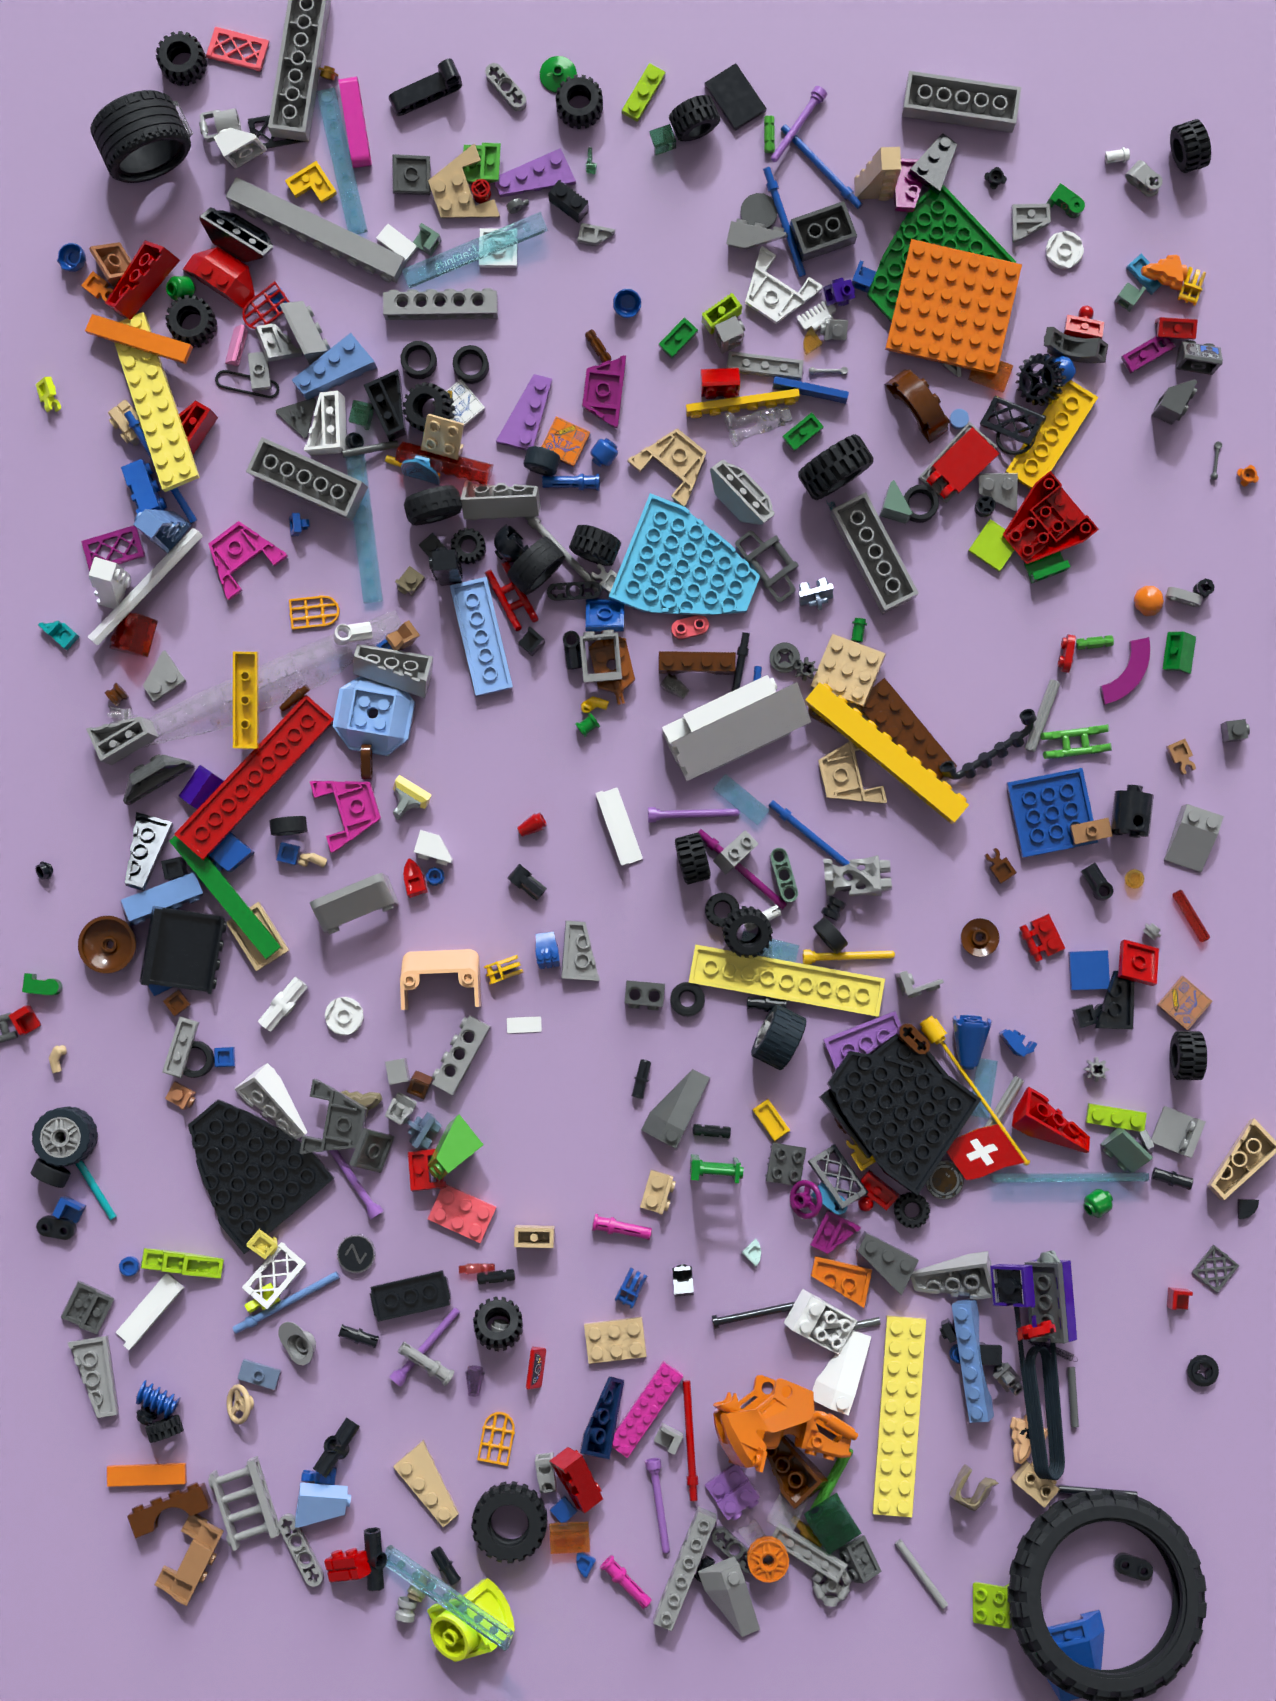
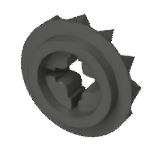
M782 642L772 648L770 663L775 670L780 673H789L794 670L793 667L798 666L796 660L800 659V654L793 644ZM778 652H780L783 655H786L790 652L788 657L789 662L783 661L779 663L781 660V656Z

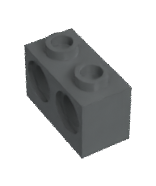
M627 980L625 1004H628V1008L640 1009V1005H647L648 1010H659V1007H663L665 984ZM637 989L640 991L641 996L638 1000L630 998L629 993L631 990ZM651 991H657L660 994V999L657 1002L649 1000L648 996Z

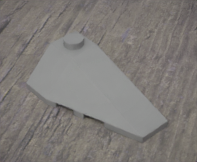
M988 1251L967 1254L913 1271L911 1275L915 1291L939 1294L940 1292L948 1293L954 1297L961 1295L975 1300L993 1298L990 1269L992 1264Z
M734 1556L698 1571L705 1592L742 1637L760 1630L743 1573Z

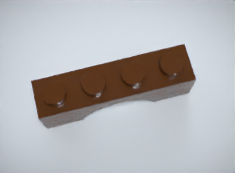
M659 651V674L706 672L715 675H735L736 652Z
M198 1482L192 1483L187 1486L186 1490L181 1492L179 1489L172 1491L168 1494L169 1497L164 1499L161 1496L151 1500L147 1506L140 1504L133 1507L132 1512L127 1518L135 1538L153 1532L158 1527L161 1512L167 1508H180L190 1516L209 1509L213 1504L205 1482L198 1484Z

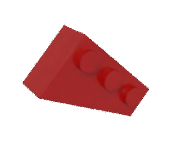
M196 400L179 414L192 455L195 454L218 419L211 409Z
M567 1447L549 1461L578 1510L585 1514L603 1500L600 1493L602 1492L601 1488L594 1481L583 1456L577 1450L574 1451Z

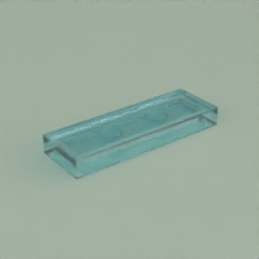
M726 774L713 788L756 825L770 811Z
M743 931L741 940L749 941L757 934ZM772 939V942L769 941L770 946L768 949H763V954L757 953V955L795 962L799 945Z
M980 1058L975 1071L974 1085L989 1107H991L998 1061ZM980 1101L971 1116L989 1119V1112Z

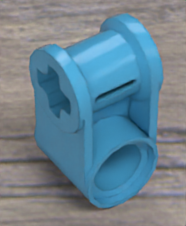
M820 1182L817 1187L822 1194V1205L829 1208L835 1214L845 1213L848 1206L842 1210L840 1208L835 1210V1200L823 1183ZM813 1191L811 1196L816 1199V1195Z

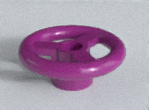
M808 1180L797 1182L790 1192L791 1207L795 1214L803 1219L816 1217L822 1208V1194L819 1188ZM805 1186L804 1192L796 1193L800 1187ZM811 1189L814 1191L816 1195V1206L812 1202L810 1196ZM808 1207L812 1212L804 1213L800 1209Z

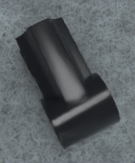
M567 631L563 636L567 670L582 668L580 637L575 631ZM570 635H574L577 638L576 643L573 645H569L566 642L567 637Z
M1096 863L1080 871L1097 900L1104 901L1113 895V886L1107 882ZM1101 886L1107 889V896H1102L1099 893Z
M518 864L507 877L519 889L522 888L536 901L547 889L521 864Z

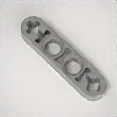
M289 1513L284 1514L278 1522L279 1530L306 1583L312 1587L318 1586L324 1578L323 1570L301 1527H295V1516ZM285 1519H286L287 1521H290V1520L292 1521V1524L290 1525V1528H291L292 1531H293L294 1529L297 1530V1531L291 1533L290 1536H288V1533L290 1532L289 1527H288V1526H285V1527H284V1525H283L284 1522H285ZM294 1536L300 1537L302 1544L294 1546L291 1538ZM308 1554L311 1558L310 1563H302L300 1556ZM312 1564H314V1567L312 1568L313 1573H318L319 1575L317 1581L315 1579H310V1576L312 1575L310 1569H308V1571L305 1570L311 1567Z

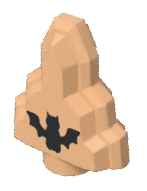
M1027 1415L1024 1416V1419L1012 1417L1010 1428L1012 1429L1011 1438L1015 1442L1013 1447L1014 1462L1022 1464L1031 1453ZM1044 1428L1045 1440L1048 1435L1047 1428Z

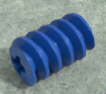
M145 1380L137 1393L136 1404L139 1405L143 1402V1408H147L150 1405L151 1412L156 1409L157 1415H161L164 1412V1418L167 1419L175 1411L181 1397L174 1401L175 1394L167 1397V1390L160 1394L161 1387L154 1391V1384L151 1383L146 1387L147 1380Z

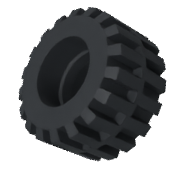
M178 31V34L171 32V36H164V41L160 40L158 43L160 47L156 49L158 54L156 55V60L166 79H169L173 84L176 82L178 86H181L182 83L185 86H189L190 82L192 84L196 83L195 80L197 78L199 80L202 78L201 73L205 74V66H207L206 55L200 42L195 36L191 37V34L188 32L185 35L182 31ZM178 54H191L186 63L181 65L173 64V60Z
M578 74L574 75L572 79L570 76L567 77L566 82L562 81L560 87L557 88L556 107L559 118H563V123L565 125L569 123L571 128L577 126V129H581V126H585L586 129L589 128L590 123L594 125L596 119H600V113L603 111V96L597 82L593 83V78L591 77L586 79V75L578 77ZM575 96H584L590 100V103L583 108H575L569 104V101Z
M707 95L695 96L685 100L675 107L669 115L678 140L682 142L696 140L707 135L721 121L711 96Z
M1195 119L1174 126L1170 134V147L1173 159L1180 171L1188 173L1207 167L1211 160V143L1203 123Z
M185 295V299L177 298L178 302L175 303L173 301L171 303L173 307H168L167 312L169 315H166L165 318L167 320V328L175 340L191 344L193 348L195 345L198 348L202 347V343L208 344V339H213V332L217 331L215 326L217 325L216 316L208 303L194 295L192 298L189 295ZM191 314L201 316L199 325L194 329L187 330L182 328V323L187 316Z
M423 382L422 385L416 384L415 389L411 388L409 390L410 394H406L404 397L407 399L406 402H403L405 407L403 414L406 415V421L412 427L424 432L426 423L422 409L424 404L430 399L434 398L436 404L432 415L446 419L454 418V414H452V411H455V406L452 405L454 403L453 398L450 397L451 395L447 391L433 383Z
M577 525L569 549L574 554L590 562L612 566L620 549L621 542L614 535L597 527Z
M694 833L675 838V848L684 882L689 885L710 879V867L701 835Z
M742 906V909L735 908V912H730L728 919H724V926H722V935L727 946L739 957L744 955L745 958H749V955H752L754 958L757 957L759 952L763 954V949H768L770 946L769 941L772 942L773 938L771 936L773 929L768 918L761 910H756L752 906L749 908ZM744 923H754L758 926L757 935L749 941L739 940L736 936L738 928Z
M1175 1031L1170 1043V1066L1176 1080H1202L1207 1069V1046L1205 1038L1200 1031Z
M493 1297V1301L487 1299L485 1300L486 1304L481 1303L479 1310L476 1309L473 1324L476 1338L480 1340V1344L482 1346L486 1345L488 1350L494 1348V1351L499 1352V1348H503V1351H505L507 1346L512 1348L514 1342L519 1341L520 1335L523 1332V1321L517 1304L514 1306L512 1300L507 1302L505 1297H502L501 1300H498V1297ZM495 1316H503L510 1322L507 1329L502 1332L489 1330L487 1323Z

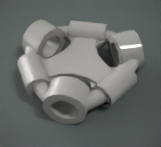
M815 1570L811 1579L813 1580L814 1586L812 1588L817 1599H821L824 1605L831 1607L837 1606V1603L841 1600L844 1601L850 1592L849 1586L852 1582L847 1570L844 1571L841 1577L845 1584L843 1586L828 1577L823 1584H819L824 1575ZM833 1592L837 1594V1597L832 1595L825 1596V1593Z

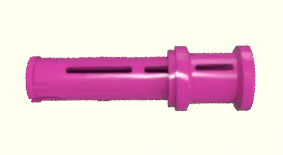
M595 1214L592 1231H605L609 1235L614 1232L650 1240L652 1228L619 1222L614 1217L609 1219Z
M610 1555L601 1564L600 1569L602 1571L605 1570L612 1577L613 1582L619 1583L643 1609L650 1604L652 1599L626 1574V1569L614 1560L613 1555Z

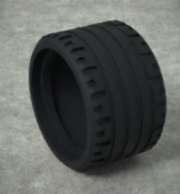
M155 90L136 91L113 100L97 113L90 127L91 135L109 174L115 180L125 183L145 182L170 172L186 158L191 148V140L169 95Z

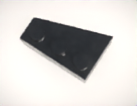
M397 369L364 384V388L389 441L407 434L405 415L403 414L401 376Z

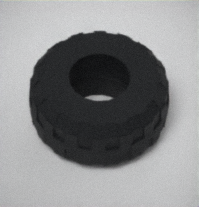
M445 485L423 490L406 497L404 509L408 521L412 525L418 526L456 516L461 513L462 502L459 491L453 485Z

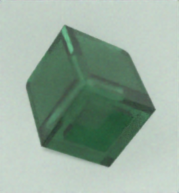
M670 124L649 131L655 155L676 149V138Z
M353 400L348 421L353 424L362 425L365 430H369L374 413L373 405Z

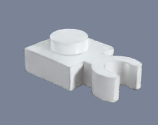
M598 564L597 568L601 570V573L597 575L592 572L591 576L596 580H602L600 583L602 588L610 593L617 573L613 570L606 573L605 568Z

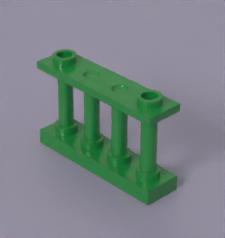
M691 1154L689 1173L691 1180L699 1181V1176H703V1174L732 1176L735 1183H739V1179H743L744 1167H741V1162L736 1157H733V1164L703 1162L700 1160L699 1155Z

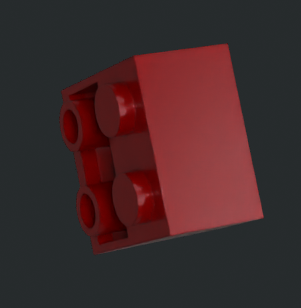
M739 368L701 369V397L715 399L717 396H724V398L739 396Z

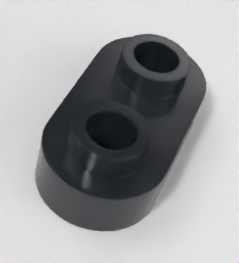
M49 1215L42 1217L36 1225L40 1235L62 1240L70 1239L77 1230L76 1224L72 1220ZM44 1224L48 1226V1230L44 1229ZM62 1228H66L67 1233H64Z
M1119 1553L1114 1557L1113 1565L1120 1574L1141 1581L1149 1580L1153 1575V1567L1145 1559L1127 1553ZM1128 1562L1127 1567H1122V1563ZM1146 1568V1573L1141 1574V1569Z

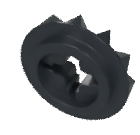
M1197 1355L1190 1359V1363L1187 1366L1188 1377L1198 1386H1209L1218 1378V1364L1210 1356ZM1200 1364L1208 1368L1205 1371V1377L1201 1373H1197L1200 1370Z

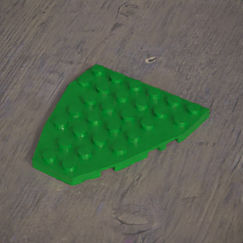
M942 185L939 195L932 190H928L917 200L914 212H908L882 256L867 297L892 322L911 239L1014 263L1016 261L959 200Z

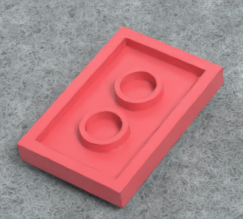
M446 1184V1188L440 1190L428 1220L481 1243L497 1207Z

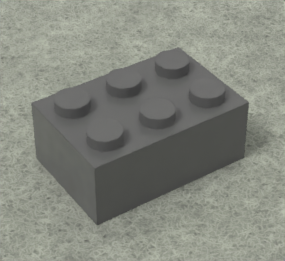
M845 201L793 218L790 221V228L802 262L850 246L856 242L857 234Z

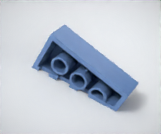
M350 333L294 377L292 381L305 399L308 400L318 396L320 392H327L332 387L340 386L345 381L354 377L357 378L369 370L372 371L377 366L371 356Z
M145 509L143 512L138 513L133 524L150 541L166 553L172 550L192 526V524L174 511Z

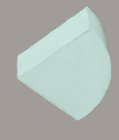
M756 1238L742 1251L755 1267L761 1258V1247Z

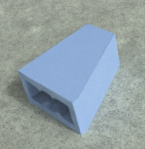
M300 1483L295 1527L299 1528L345 1515L346 1507H350L351 1495L347 1494L348 1486Z

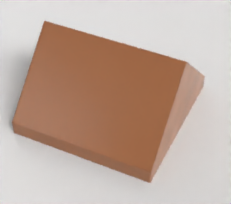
M120 242L90 246L91 254L109 283L115 288L131 263L129 256Z

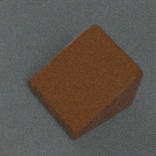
M415 1071L409 1083L407 1093L425 1099L433 1080L431 1079L432 1077Z

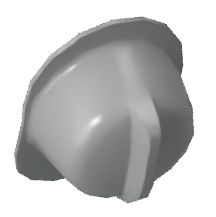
M293 1322L283 1323L278 1330L281 1343L296 1364H308L316 1348L314 1336L307 1331H303Z

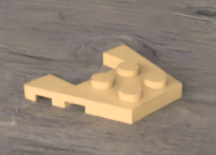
M475 144L471 145L428 180L441 218L500 217L494 199L475 205L463 168L481 162Z
M677 428L657 440L653 445L644 448L635 456H631L627 462L641 473L652 458L656 459L683 481L671 495V498L681 506L686 507L707 452Z
M851 741L818 760L826 798L887 803L884 786L863 789L855 751L860 749Z

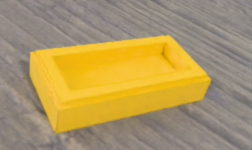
M766 1099L752 1109L774 1142L790 1131L769 1099Z

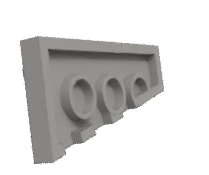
M108 1336L68 1342V1346L75 1357L76 1366L79 1367L82 1381L89 1392L88 1396L97 1418L119 1414Z

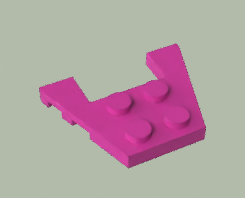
M239 521L208 543L225 591V596L228 600H231L243 591L231 574L263 551L274 566L288 557L284 551Z
M309 781L315 799L334 793L345 830L326 836L331 853L336 852L381 820L370 782Z

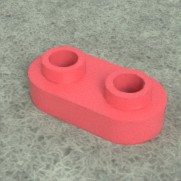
M699 615L679 619L673 623L671 631L677 639L703 635L709 628V621L705 616ZM698 621H701L703 623V626L697 627L696 623ZM683 626L685 630L679 632L677 628Z

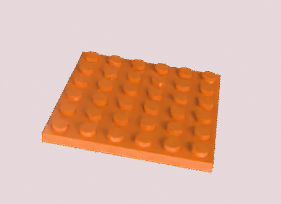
M911 239L885 350L996 375L1022 264Z

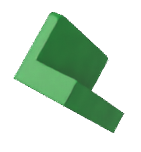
M1060 551L1029 564L1024 562L1031 584L1067 571L1071 567L1068 560L1064 561Z
M1184 631L1168 632L1162 669L1191 674L1196 636Z

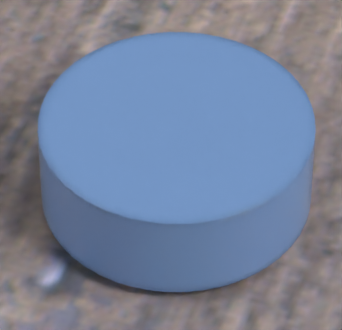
M963 409L954 410L949 418L951 426L955 429L964 428L969 421L968 413Z

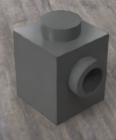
M1246 719L1226 721L1221 724L1223 743L1243 741L1248 738L1250 727L1249 724H1246Z

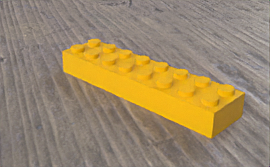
M233 651V748H259V652Z

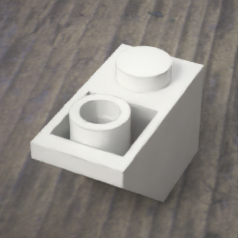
M420 830L414 850L418 854V858L429 860V857L437 859L436 863L445 866L448 863L453 864V858L442 838L437 834Z

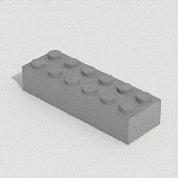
M909 71L901 116L1012 133L1017 121L1021 87Z
M261 437L246 470L248 474L256 479L350 521H353L368 489V486L360 480Z
M865 492L832 509L830 515L882 615L916 598L919 593L867 493Z

